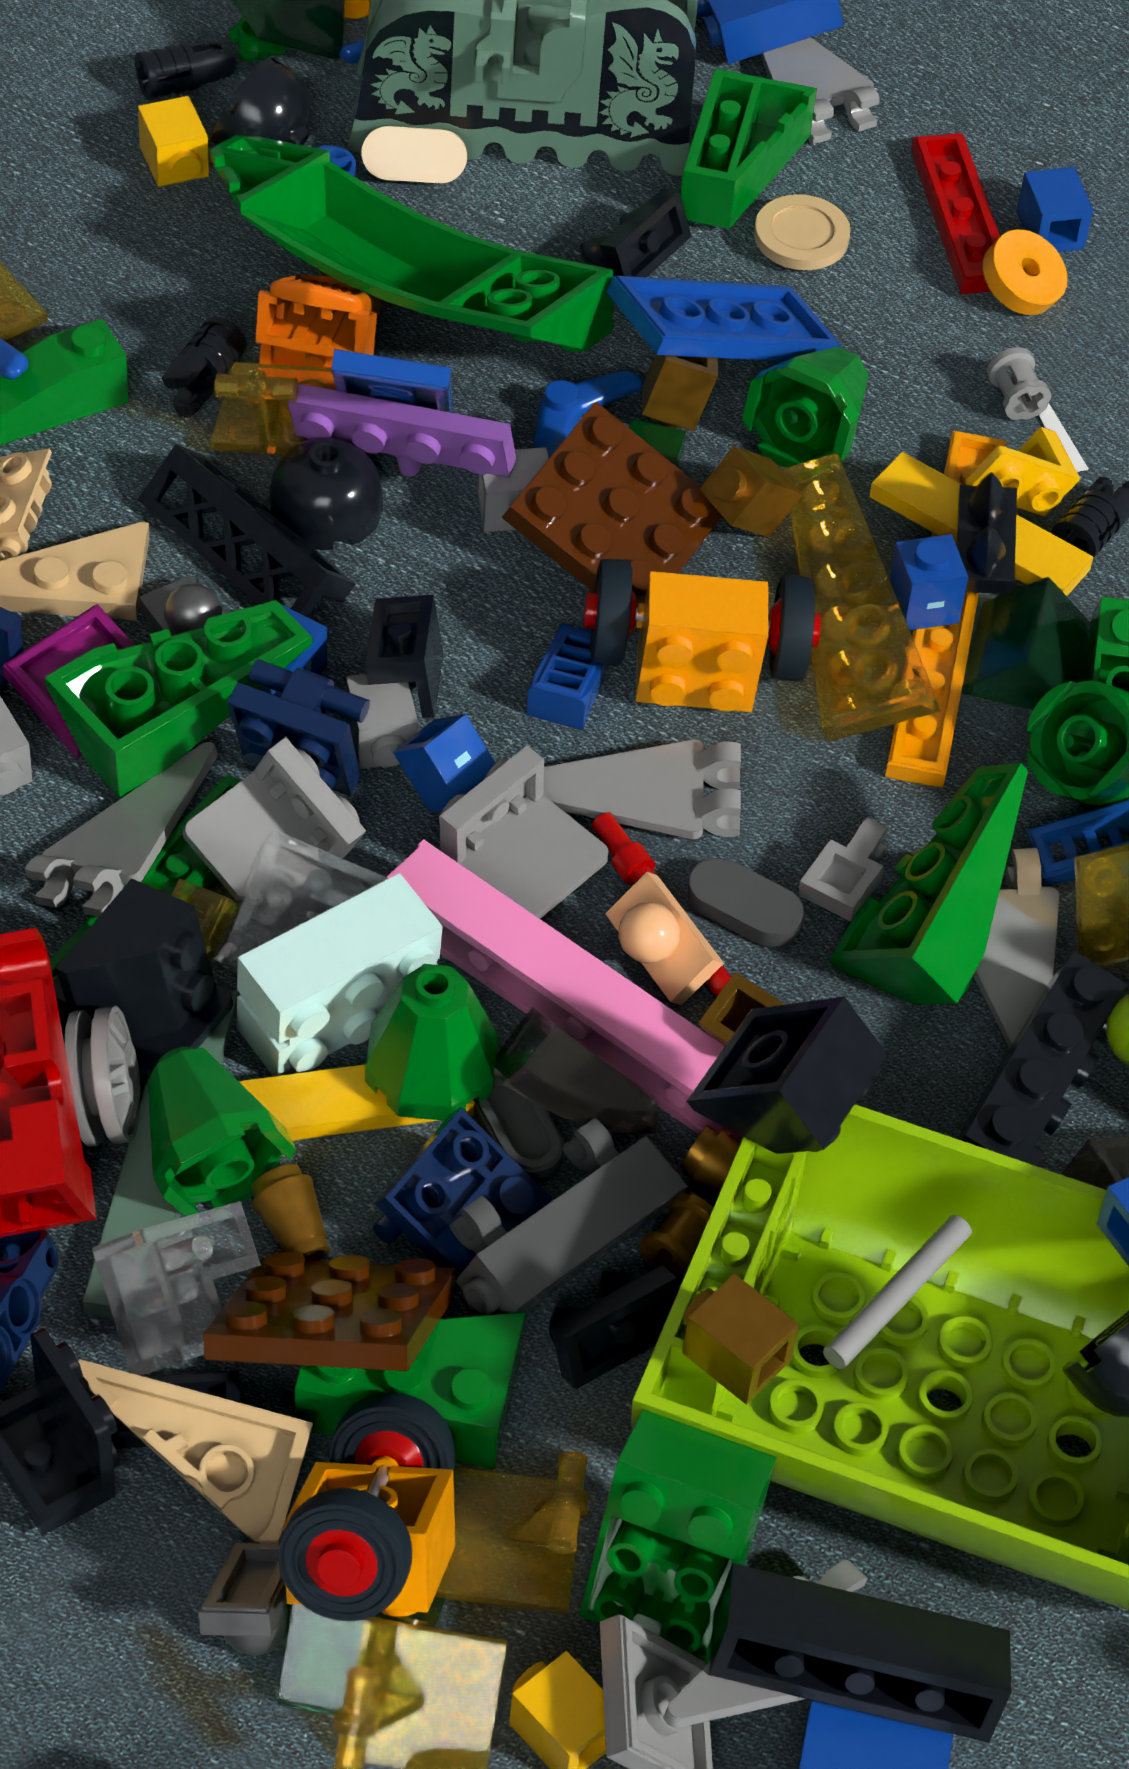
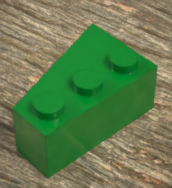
M714 69L683 170L680 196L687 221L727 229L734 225L810 137L817 88Z
M526 1312L440 1319L408 1371L301 1365L295 1386V1418L312 1422V1433L332 1437L343 1415L360 1400L384 1392L408 1394L425 1401L444 1418L454 1438L455 1462L495 1470L522 1355Z

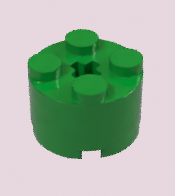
M1092 680L1070 681L1052 688L1036 704L1029 717L1026 732L1031 733L1030 752L1026 751L1027 762L1036 780L1044 788L1056 795L1092 806L1105 807L1129 800V692Z

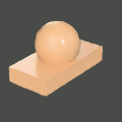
M646 872L605 913L619 932L618 938L623 951L635 961L642 963L672 1003L681 1006L724 964L659 876Z

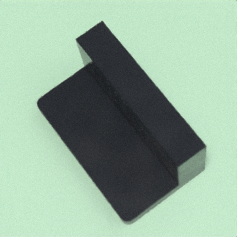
M434 594L375 599L365 660L368 685L416 681L422 718H435L443 662V646Z

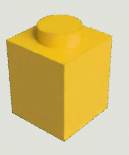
M184 96L138 106L139 144L157 186L162 187L209 177L208 136L190 97Z
M567 1650L549 1665H546L543 1661L532 1665L518 1678L512 1688L509 1725L550 1769H587L606 1754L603 1689Z

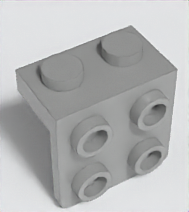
M285 737L266 752L249 776L189 820L183 828L182 834L184 840L248 915L254 920L261 921L268 918L342 860L366 830L360 824L359 816L350 802L341 796H336L321 779L314 760L303 750L296 749Z
M527 745L509 760L502 759L489 770L485 779L466 795L459 794L452 798L439 816L440 851L539 919L600 870L608 861L607 846L544 796V758Z

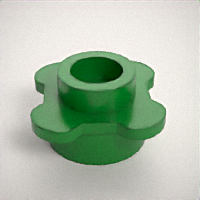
M251 13L245 15L239 20L237 26L232 27L229 31V40L238 45L239 57L244 61L265 60L271 57L272 54L282 55L287 51V41L279 37L277 21L268 14Z

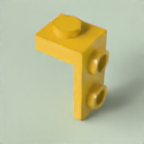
M1040 426L1018 451L1005 446L996 447L965 480V484L977 486L988 473L993 472L1003 487L1017 488V508L1045 517L1078 483L1080 477L1057 433Z

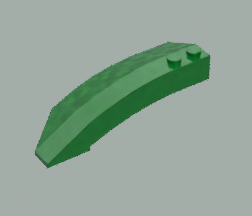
M235 135L210 149V160L240 215L288 252L337 281L386 302L426 315L512 334L513 339L521 342L540 340L558 344L560 349L567 352L587 351L613 332V300L606 293L613 277L612 269L520 251L461 232L428 218L376 191L332 163L329 150L258 136L248 137Z

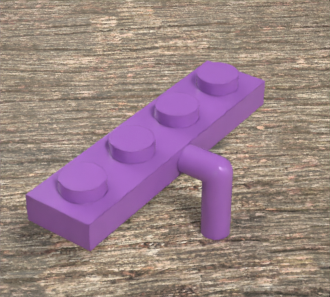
M294 383L287 399L296 436L307 439L335 437L348 440L368 453L381 452L396 455L399 471L408 477L416 475L422 463H438L463 468L475 474L489 473L510 477L516 462L511 426L508 423Z

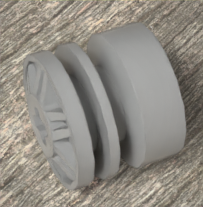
M117 1005L96 1009L93 1020L85 1009L75 1010L69 1013L64 1045L81 1141L87 1147L98 1146L103 1142L106 1133L107 1138L113 1144L130 1142L135 1139L138 1127L140 1074L136 1052L124 1015Z

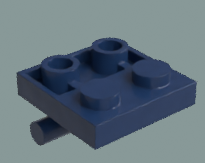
M257 659L251 668L249 681L282 693L279 698L237 682L227 704L242 755L250 764L257 767L266 752L286 737L296 749L303 750L314 760L321 779L331 790L351 796L361 775L349 723L327 716L324 712L327 710L362 723L368 713L370 701L334 687L333 680L299 667L293 672Z
M459 1108L448 1115L374 1203L384 1214L373 1225V1230L381 1240L390 1244L394 1243L403 1232L438 1267L456 1268L457 1279L477 1255L473 1250L462 1245L450 1229L451 1223L462 1216L460 1212L463 1208L483 1196L495 1208L500 1217L502 1227L508 1233L548 1205L553 1198L462 1108Z

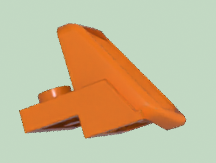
M298 274L273 281L270 285V291L260 290L258 294L255 342L260 343L258 378L290 385L299 383L336 390L331 370L334 349L374 355L376 320L380 313L381 299L337 281L331 276Z

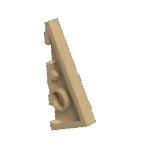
M138 522L1 560L0 607L11 612L79 616L98 604L111 619L137 621L139 597L141 596L149 544V523Z
M79 1359L83 1373V1379L80 1380V1383L90 1395H101L112 1414L251 1541L258 1544H280L283 1524L289 1513L312 1433V1422Z

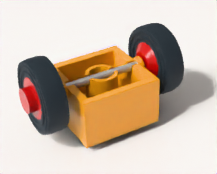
M610 558L600 560L594 593L586 592L584 602L583 627L591 628L590 657L593 663L621 665L625 657L627 640L634 630L636 620V628H640L637 645L635 702L659 704L662 706L708 708L720 711L752 712L766 644L770 648V671L772 678L783 681H803L809 665L811 648L818 647L821 630V614L815 613V587L812 578L798 575L781 576L775 594L774 605L770 608L768 615V582L650 571L645 603H638L636 608L637 599L632 590L633 574L631 562Z
M384 1392L360 1400L343 1415L331 1439L329 1462H315L283 1524V1533L279 1545V1567L286 1584L287 1604L303 1605L320 1616L338 1621L363 1620L380 1612L397 1617L412 1615L416 1612L428 1613L455 1548L453 1479L456 1456L455 1443L448 1424L431 1405L408 1394Z

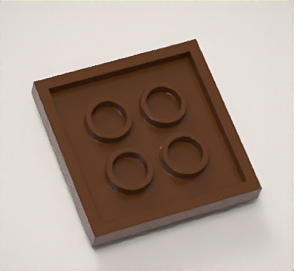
M595 401L501 518L593 592L597 569L601 559H621L631 562L633 574L632 590L636 595L637 608L638 603H645L650 571L678 574L722 515L699 490L701 486Z
M278 1252L268 1255L258 1262L203 1333L205 1360L408 1371L457 1293L456 1268L435 1267L434 1262L419 1258L406 1259L395 1265L370 1264L369 1259L358 1255L340 1256L331 1261L305 1260L302 1254L295 1252Z

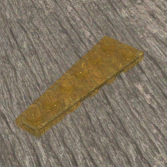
M838 453L784 468L786 476L804 494L792 508L790 514L799 576L813 579L815 587V613L821 614L819 644L817 648H811V657L821 726L828 742L940 712L939 701Z

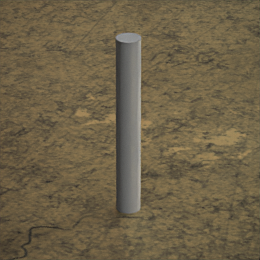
M951 1215L823 1349V1354L831 1365L838 1369H844L972 1234L971 1227L962 1217Z

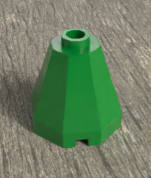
M838 346L791 358L760 371L750 381L742 421L749 433L755 428L761 439L757 447L763 456L772 459L782 467L803 476H808L818 472L825 465L829 464V467L841 463L850 453L869 374L857 354Z
M423 964L403 977L371 1023L365 1065V1082L375 1093L378 1087L387 1097V1105L400 1117L444 1121L450 1113L459 1108L466 1112V1105L479 1097L480 1103L493 1094L499 1036L469 983L452 966Z
M179 1047L167 1052L160 1058L148 1079L153 1178L162 1197L183 1216L200 1214L195 1205L198 1202L210 1201L214 1211L232 1209L254 1196L251 1190L253 1182L264 1173L281 1166L279 1159L282 1154L290 1160L296 1151V1147L286 1127L205 1048Z

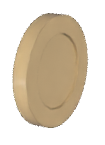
M802 194L787 195L776 198L761 208L755 221L754 238L759 250L771 261L791 269L816 270L834 264L846 253L850 239V224L845 214L838 207L824 199Z

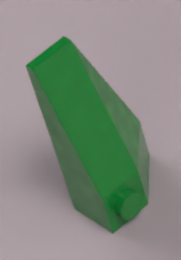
M103 319L81 323L33 339L17 349L27 357L29 364L26 372L15 379L9 380L0 376V445L129 402L126 353Z
M277 600L210 617L207 619L204 627L172 636L169 629L150 633L149 642L117 650L115 643L97 647L44 677L45 685L84 760L119 798L170 768L231 714L227 702L237 682L258 690L263 687L249 681L251 668L257 659L286 668L312 645V636Z
M1022 763L983 766L976 769L932 822V829L936 832V835L914 856L905 854L893 868L900 875L899 879L879 902L869 897L856 912L829 959V962L836 969L914 1005L957 1004L960 998L969 989L972 983V976L985 954L1028 770Z

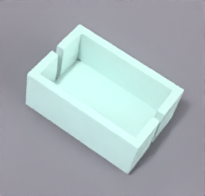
M399 873L239 956L237 990L241 995L237 996L236 1028L272 1076L309 1072L319 1066L327 1055L350 1043L356 1045L367 1041L370 1036L371 1023L403 977L423 964L438 965L437 960L440 959L443 926Z

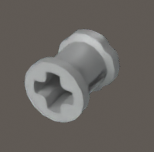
M1022 347L1008 348L992 358L987 367L988 378L991 384L1000 388L1005 398L1002 403L1004 411L1012 420H1029L1038 416L1046 410L1048 402L1052 397L1048 385L1038 380L1034 372L1036 363L1032 353ZM1008 366H1011L1014 372L1013 375H1010V373H1008ZM1025 393L1031 396L1030 402H1027L1024 396Z

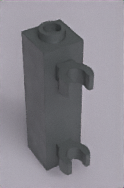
M593 1118L574 1133L576 1137L562 1148L568 1159L577 1168L586 1171L589 1176L508 1233L502 1227L500 1217L495 1208L483 1196L461 1210L462 1216L451 1223L450 1229L462 1245L473 1250L477 1255L456 1279V1282L462 1288L464 1298L475 1314L486 1316L527 1312L669 1208L670 1203L685 1190L687 1185L647 1136H644L619 1154L614 1148L610 1133L599 1120Z

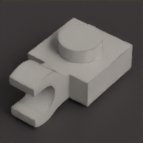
M867 817L847 847L830 839L800 880L799 896L851 922L856 912L871 896L882 880L883 865L879 864V861L883 857L887 846L882 844L881 841L887 835L889 828Z

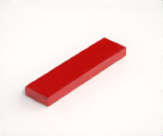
M963 133L913 137L911 153L960 294L991 292L983 273V259L987 250L1000 238V234Z

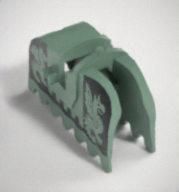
M371 0L367 29L357 66V74L361 76L349 135L348 149L353 152H362V146L366 137L373 130L382 126L446 129L456 133L466 145L467 160L477 159L482 155L487 144L495 142L502 145L506 157L511 162L517 164L529 163L534 159L539 148L548 146L556 151L558 161L563 166L570 168L582 166L586 163L591 152L601 150L608 154L610 165L622 172L634 170L639 166L643 156L653 154L660 158L662 169L668 174L683 176L684 166L690 150V119L694 95L696 50L694 30L698 0Z

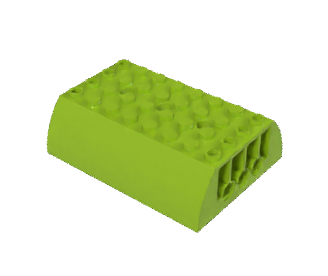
M856 1104L840 1125L841 1131L839 1136L824 1150L775 1154L743 1137L633 1398L631 1411L632 1430L644 1409L777 1457L771 1476V1482L1129 1611V1417H1115L1096 1408L1078 1391L1062 1371L1067 1362L1078 1361L1082 1366H1085L1088 1362L1079 1351L1129 1310V1266L1096 1224L1107 1190ZM951 1215L962 1217L970 1225L972 1230L970 1237L844 1369H838L830 1363L823 1366L812 1365L801 1357L799 1350L806 1345L818 1344L826 1347ZM734 1273L799 1324L792 1360L747 1405L682 1354L687 1326L683 1318L689 1305L706 1288L716 1291ZM936 1389L949 1390L959 1397L962 1406L954 1411L939 1410L929 1402L927 1394ZM1063 1435L1079 1436L1088 1443L1092 1453L1085 1457L1069 1456L1061 1451L1056 1443V1439Z

